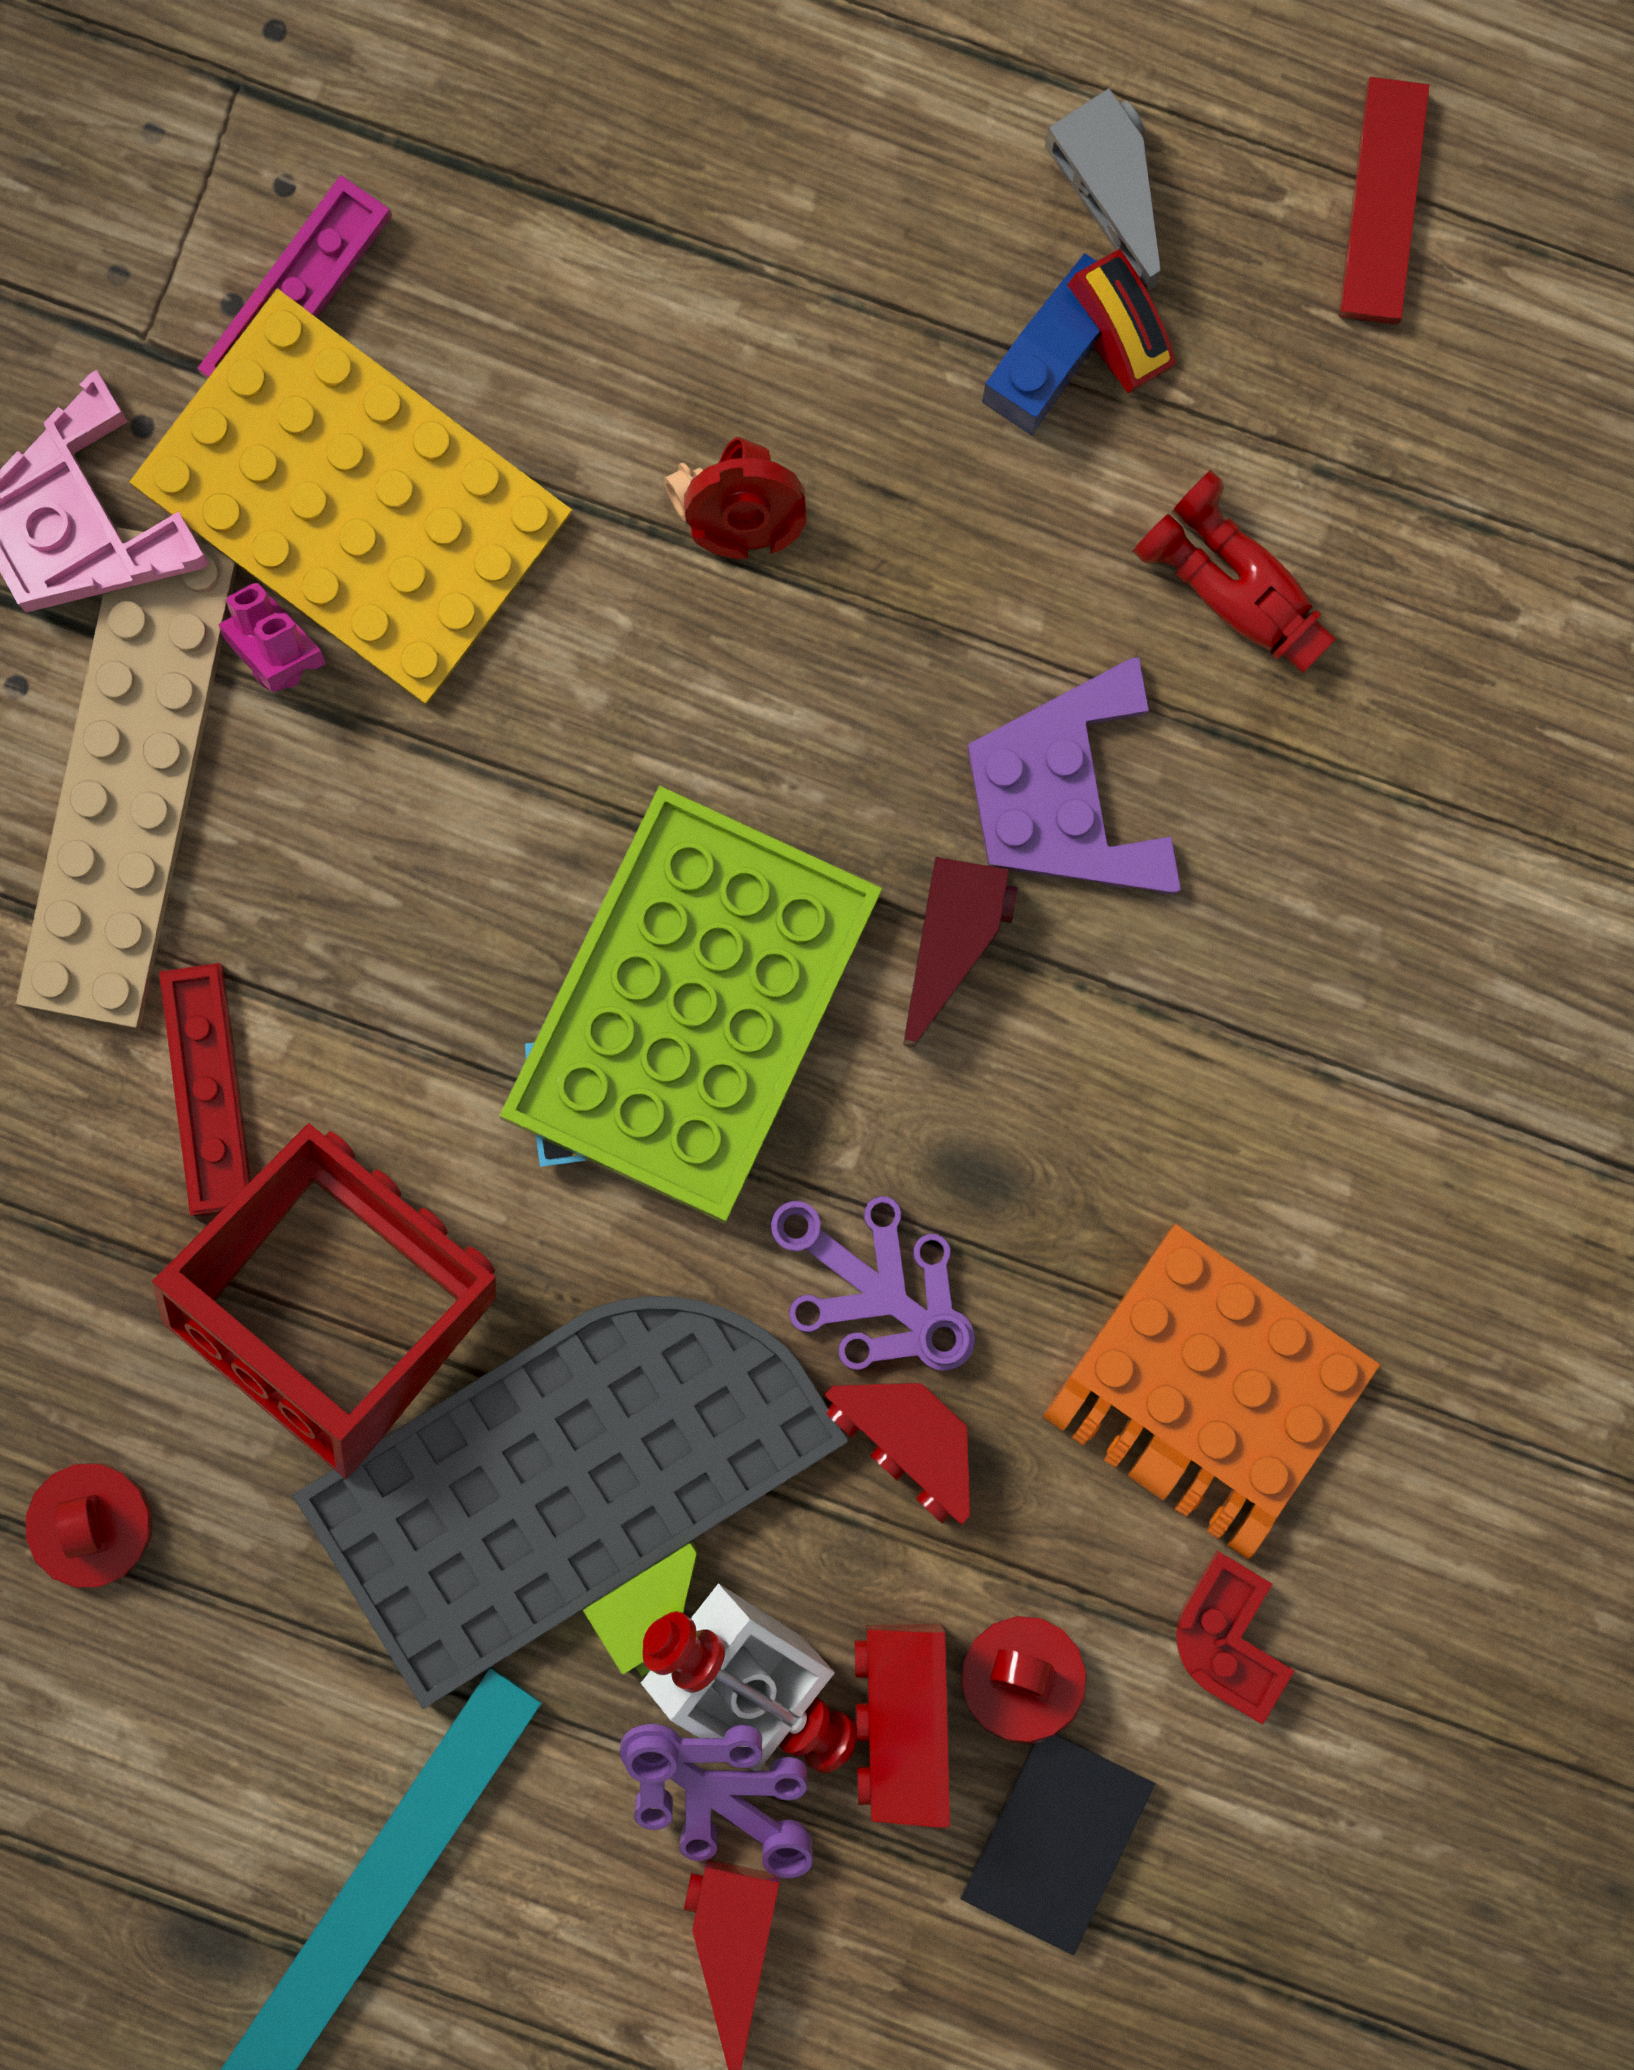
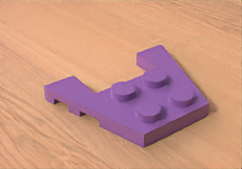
M1139 657L1126 660L968 744L967 750L988 866L1061 879L1072 878L1098 882L1113 887L1144 889L1165 895L1179 894L1181 888L1171 837L1112 847L1107 845L1086 725L1147 715L1149 710Z

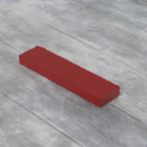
M1369 77L1338 317L1397 325L1402 319L1430 84Z
M221 963L159 971L190 1216L220 1213L251 1181L224 967Z

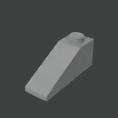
M1108 88L1048 127L1045 148L1115 250H1122L1147 292L1155 288L1161 269L1144 139L1141 135L1144 132V126L1133 106L1126 100L1119 103L1110 88Z

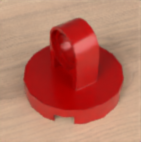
M741 437L731 440L724 449L719 463L707 467L694 477L684 494L685 521L691 527V537L697 545L715 555L734 559H748V549H760L769 545L771 554L782 551L798 539L807 523L805 488L795 473L776 462H772L769 450L766 447Z
M104 1463L74 1464L52 1474L35 1491L26 1513V1541L35 1562L52 1579L75 1588L101 1587L127 1576L142 1558L144 1550L148 1547L152 1538V1509L143 1488L134 1480L132 1481L124 1472Z
M1016 1616L993 1623L974 1640L963 1661L961 1686L969 1711L987 1732L1006 1742L1032 1745L1043 1741V1739L1055 1736L1063 1728H1067L1074 1722L1085 1701L1087 1673L1079 1648L1063 1629L1042 1618Z

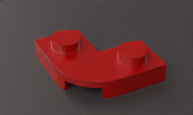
M1216 1550L1180 1612L1176 1626L1178 1654L1184 1668L1196 1683L1209 1693L1263 1725L1292 1677L1294 1670L1241 1637L1273 1584Z

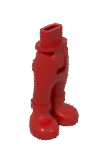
M1210 470L1179 501L1171 514L1181 524L1205 540L1204 544L1214 553H1217L1235 571L1239 580H1234L1210 560V557L1200 547L1197 549L1186 537L1183 527L1169 513L1146 534L1132 552L1144 563L1156 564L1163 562L1178 569L1175 572L1176 576L1184 584L1188 583L1202 600L1230 627L1248 640L1270 650L1271 655L1276 660L1284 655L1303 674L1336 638L1317 621L1322 615L1317 609L1308 613L1313 608L1302 587L1283 564L1265 547L1239 529L1240 526L1231 517L1227 520L1223 518L1218 505L1224 491V484L1222 479Z

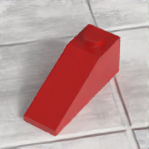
M708 1859L706 1860L704 1875L695 1873L690 1875L683 1911L695 1913L692 1932L728 2070H741L780 1877H776L767 1871Z

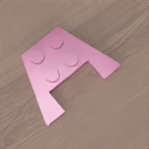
M97 370L90 373L79 384L83 390L64 411L58 407L43 423L46 430L26 452L21 454L17 451L0 469V573L15 600L26 613L200 570L210 565L202 548L179 511L126 543L121 539L75 458V453L128 422L108 385Z

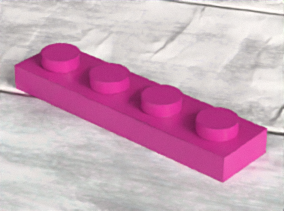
M340 174L197 369L200 374L206 379L209 378L277 288L318 318L391 219L390 209Z

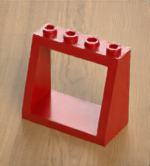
M308 1123L152 1280L162 1324L346 1480L371 1453L496 1299V1277L493 1275L495 1269L488 1259L473 1247L467 1246L463 1250L446 1236L448 1234L447 1228L432 1212L425 1208L415 1211L400 1198L402 1195L400 1189L387 1175L377 1169L369 1173L354 1160L355 1153L341 1137L331 1131L323 1135ZM313 1181L457 1300L350 1414H347L215 1302Z

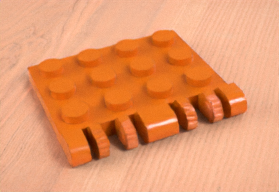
M1174 1223L1051 1401L1042 1418L1063 1432L1086 1400L1090 1391L1098 1397L1075 1430L1072 1439L1083 1446L1095 1436L1101 1426V1421L1111 1406L1130 1419L1121 1433L1116 1435L1109 1444L1104 1461L1114 1468L1117 1467L1138 1438L1142 1429H1146L1153 1435L1131 1466L1127 1477L1164 1501L1187 1469L1190 1461L1195 1463L1200 1468L1182 1493L1174 1509L1183 1516H1188L1201 1503L1204 1493L1213 1478L1215 1477L1231 1488L1232 1491L1211 1516L1206 1532L1219 1539L1231 1525L1247 1499L1252 1505L1231 1535L1227 1546L1249 1560L1268 1535L1276 1518L1380 1367V1364Z

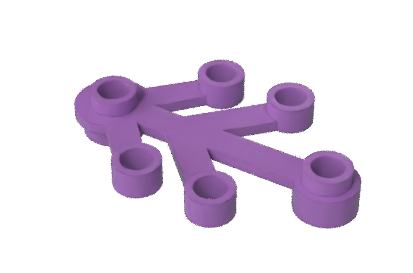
M886 1196L876 1197L867 1204L864 1211L865 1223L873 1232L878 1273L820 1229L821 1222L818 1213L809 1204L801 1201H791L783 1204L776 1210L772 1218L771 1230L774 1239L781 1247L789 1251L806 1249L863 1293L819 1299L813 1295H802L796 1298L790 1306L789 1317L794 1327L803 1332H813L825 1323L892 1315L912 1330L873 1339L859 1332L845 1336L839 1345V1358L845 1366L854 1370L864 1369L872 1361L916 1355L927 1366L937 1370L955 1369L968 1360L974 1349L975 1334L969 1320L963 1314L952 1309L946 1267L950 1259L951 1250L945 1238L938 1234H926L918 1239L913 1248V1257L916 1264L924 1269L927 1310H925L906 1295L897 1226L901 1220V1209L895 1200ZM880 1203L888 1204L894 1210V1220L886 1227L875 1225L871 1219L872 1208ZM792 1215H800L808 1223L807 1233L798 1239L789 1237L784 1231V1223ZM926 1241H936L942 1246L944 1255L939 1263L931 1265L921 1259L920 1248ZM805 1301L815 1303L820 1310L819 1320L810 1326L801 1324L795 1315L798 1305ZM940 1327L951 1329L956 1338L953 1348L946 1352L937 1350L932 1344V1335ZM861 1339L867 1343L869 1355L864 1362L853 1363L847 1359L845 1347L849 1341Z
M658 1724L637 1726L623 1736L620 1744L621 1760L626 1766L629 1775L640 1781V1792L635 1799L634 1815L638 1825L649 1830H659L671 1823L673 1797L665 1790V1781L671 1779L685 1789L686 1823L683 1824L680 1831V1852L684 1857L693 1861H705L716 1854L718 1829L711 1822L712 1808L762 1843V1864L770 1874L780 1878H795L809 1871L813 1861V1840L805 1827L794 1820L776 1822L739 1796H775L782 1800L800 1798L807 1790V1767L801 1760L792 1757L777 1759L770 1765L769 1771L702 1770L694 1764L728 1762V1764L737 1768H749L758 1764L762 1758V1735L759 1730L749 1725L731 1727L726 1731L724 1739L681 1738L671 1728Z

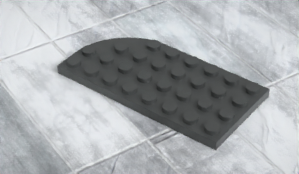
M648 1296L619 1300L584 1312L382 1438L366 1459L346 1480L333 1469L292 1496L418 1703L424 1709L849 1441L841 1428L826 1414L829 1409L800 1362L785 1345L768 1331L741 1315L703 1301L680 1297Z

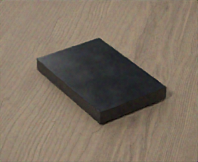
M1059 1734L1032 1744L963 1888L960 1899L1074 1955L1154 1788V1781Z

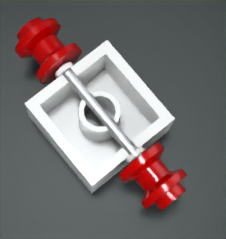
M719 1583L692 1618L682 1612H670L654 1621L647 1629L643 1639L642 1656L643 1662L650 1672L641 1684L667 1717L675 1724L699 1738L724 1739L726 1731L737 1725H749L756 1728L762 1735V1758L758 1764L749 1767L754 1771L760 1770L778 1745L791 1756L799 1757L804 1755L807 1765L820 1773H829L836 1770L847 1762L853 1754L857 1736L854 1721L840 1711L829 1712L827 1704L817 1697L835 1672L801 1635Z

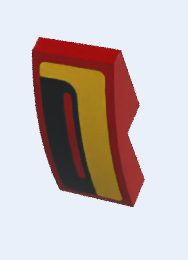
M1121 249L1114 251L1073 276L1067 286L1102 333L1093 346L1128 394L1170 370L1176 364L1169 338L1156 307Z

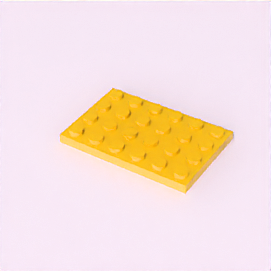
M278 288L129 481L134 489L172 516L179 511L193 533L425 706L432 700L572 514L571 508Z

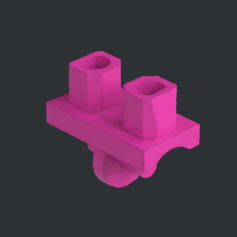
M258 583L251 584L227 597L226 602L232 617L218 624L222 637L248 665L262 687L271 692L295 687L300 682V676L304 669H317L326 664L320 648L272 597L268 596V593Z

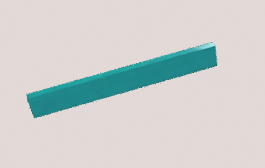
M492 1666L490 1667L221 2070H297L543 1701Z

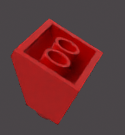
M941 1623L866 1625V1640H854L855 1678H867L868 1703H856L857 1742L869 1741V1767H857L858 1805H870L872 1822L935 1828L950 1827L945 1631Z

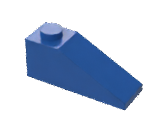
M1086 253L1082 255L1023 329L985 383L982 403L1031 436L1094 347L1093 344L1102 335L1101 331L1067 286L1077 272L1097 262Z

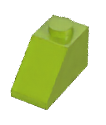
M693 1541L688 1542L583 1609L622 1675L635 1667L641 1677L648 1674L650 1670L645 1666L642 1656L643 1639L647 1629L654 1621L670 1612L678 1611L684 1613L698 1555V1549Z

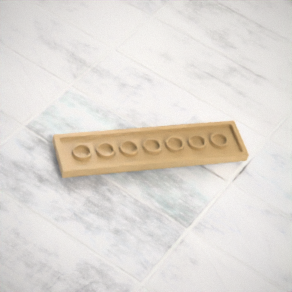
M117 527V532L124 543L143 533ZM199 543L210 562V565L203 569L103 593L16 1005L141 1030L223 641L218 624L228 618L229 608L226 599L233 594L238 565L211 545Z

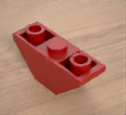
M922 1383L832 1385L824 1393L833 1403L828 1408L829 1410L826 1414L851 1438L859 1430H862L878 1446L870 1456L896 1481L906 1472L923 1488V1491L915 1499L938 1521L943 1524L952 1516L962 1525L970 1516L967 1426Z

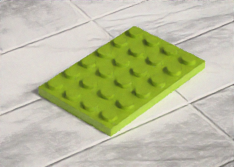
M659 785L499 1115L500 1119L726 1224L883 888Z

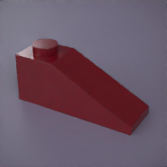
M935 857L903 1045L913 1047L917 1045L995 939L999 931L1000 922L1012 923L1018 887L1006 885L1009 869Z

